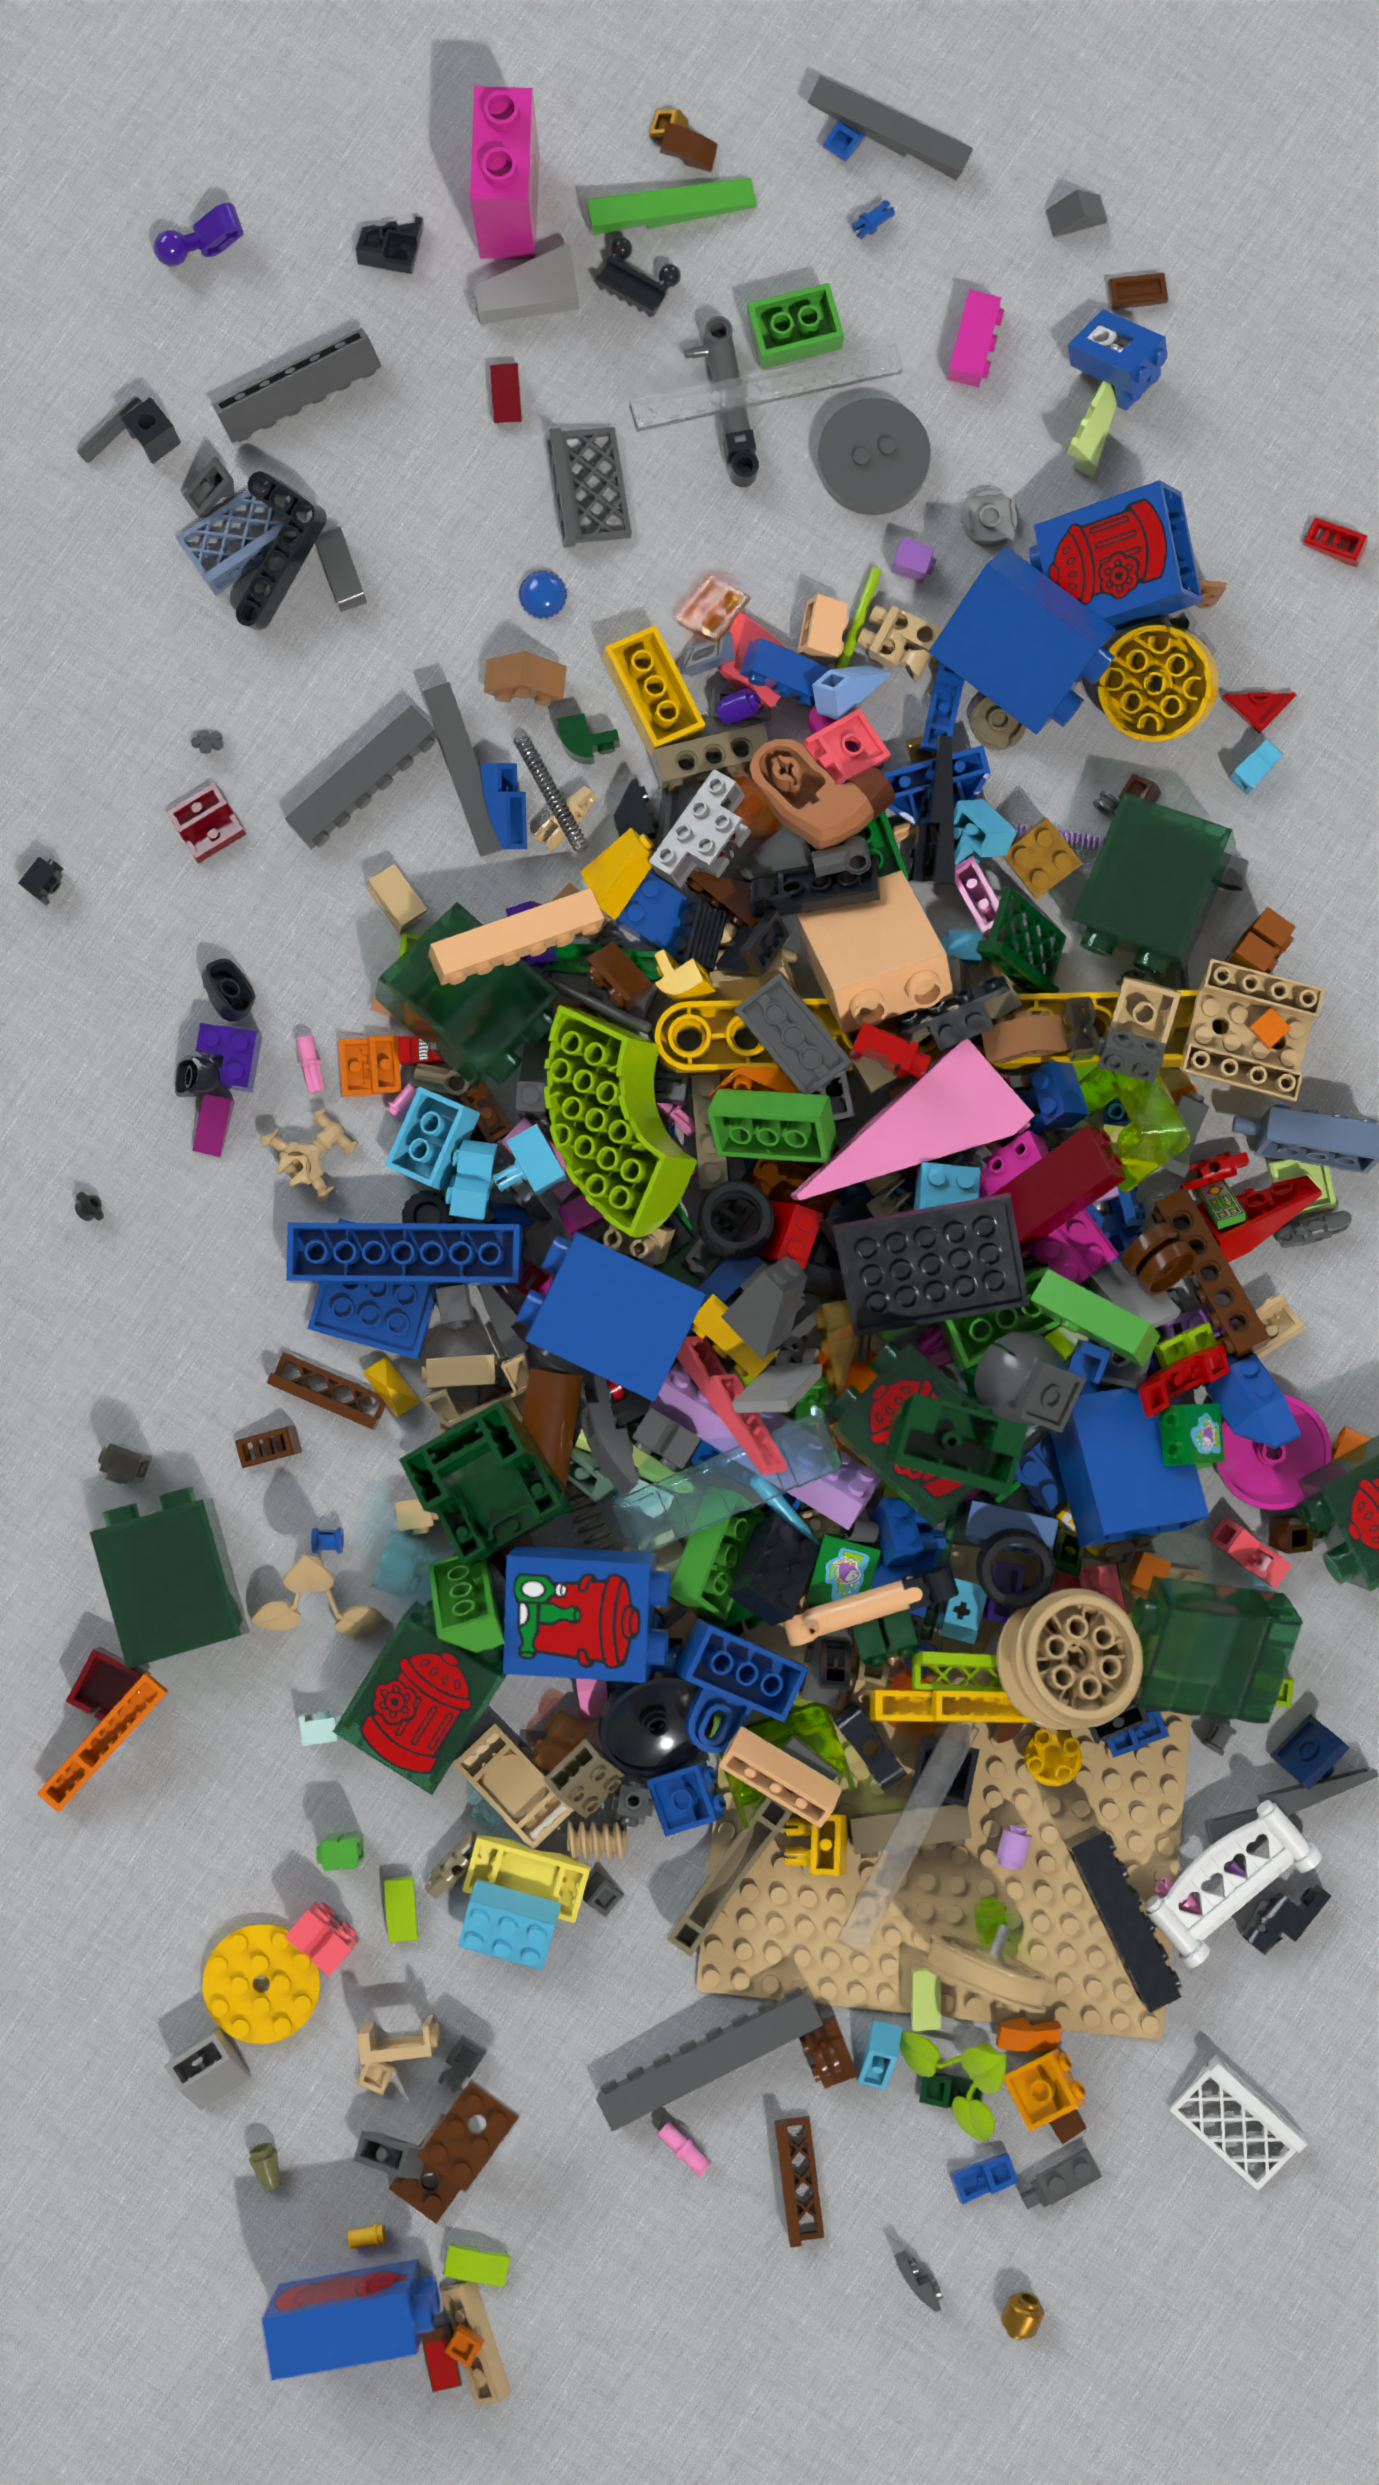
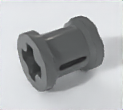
M1214 1718L1212 1729L1206 1739L1202 1738L1200 1743L1223 1756L1225 1745L1231 1735L1237 1733V1730L1218 1718Z

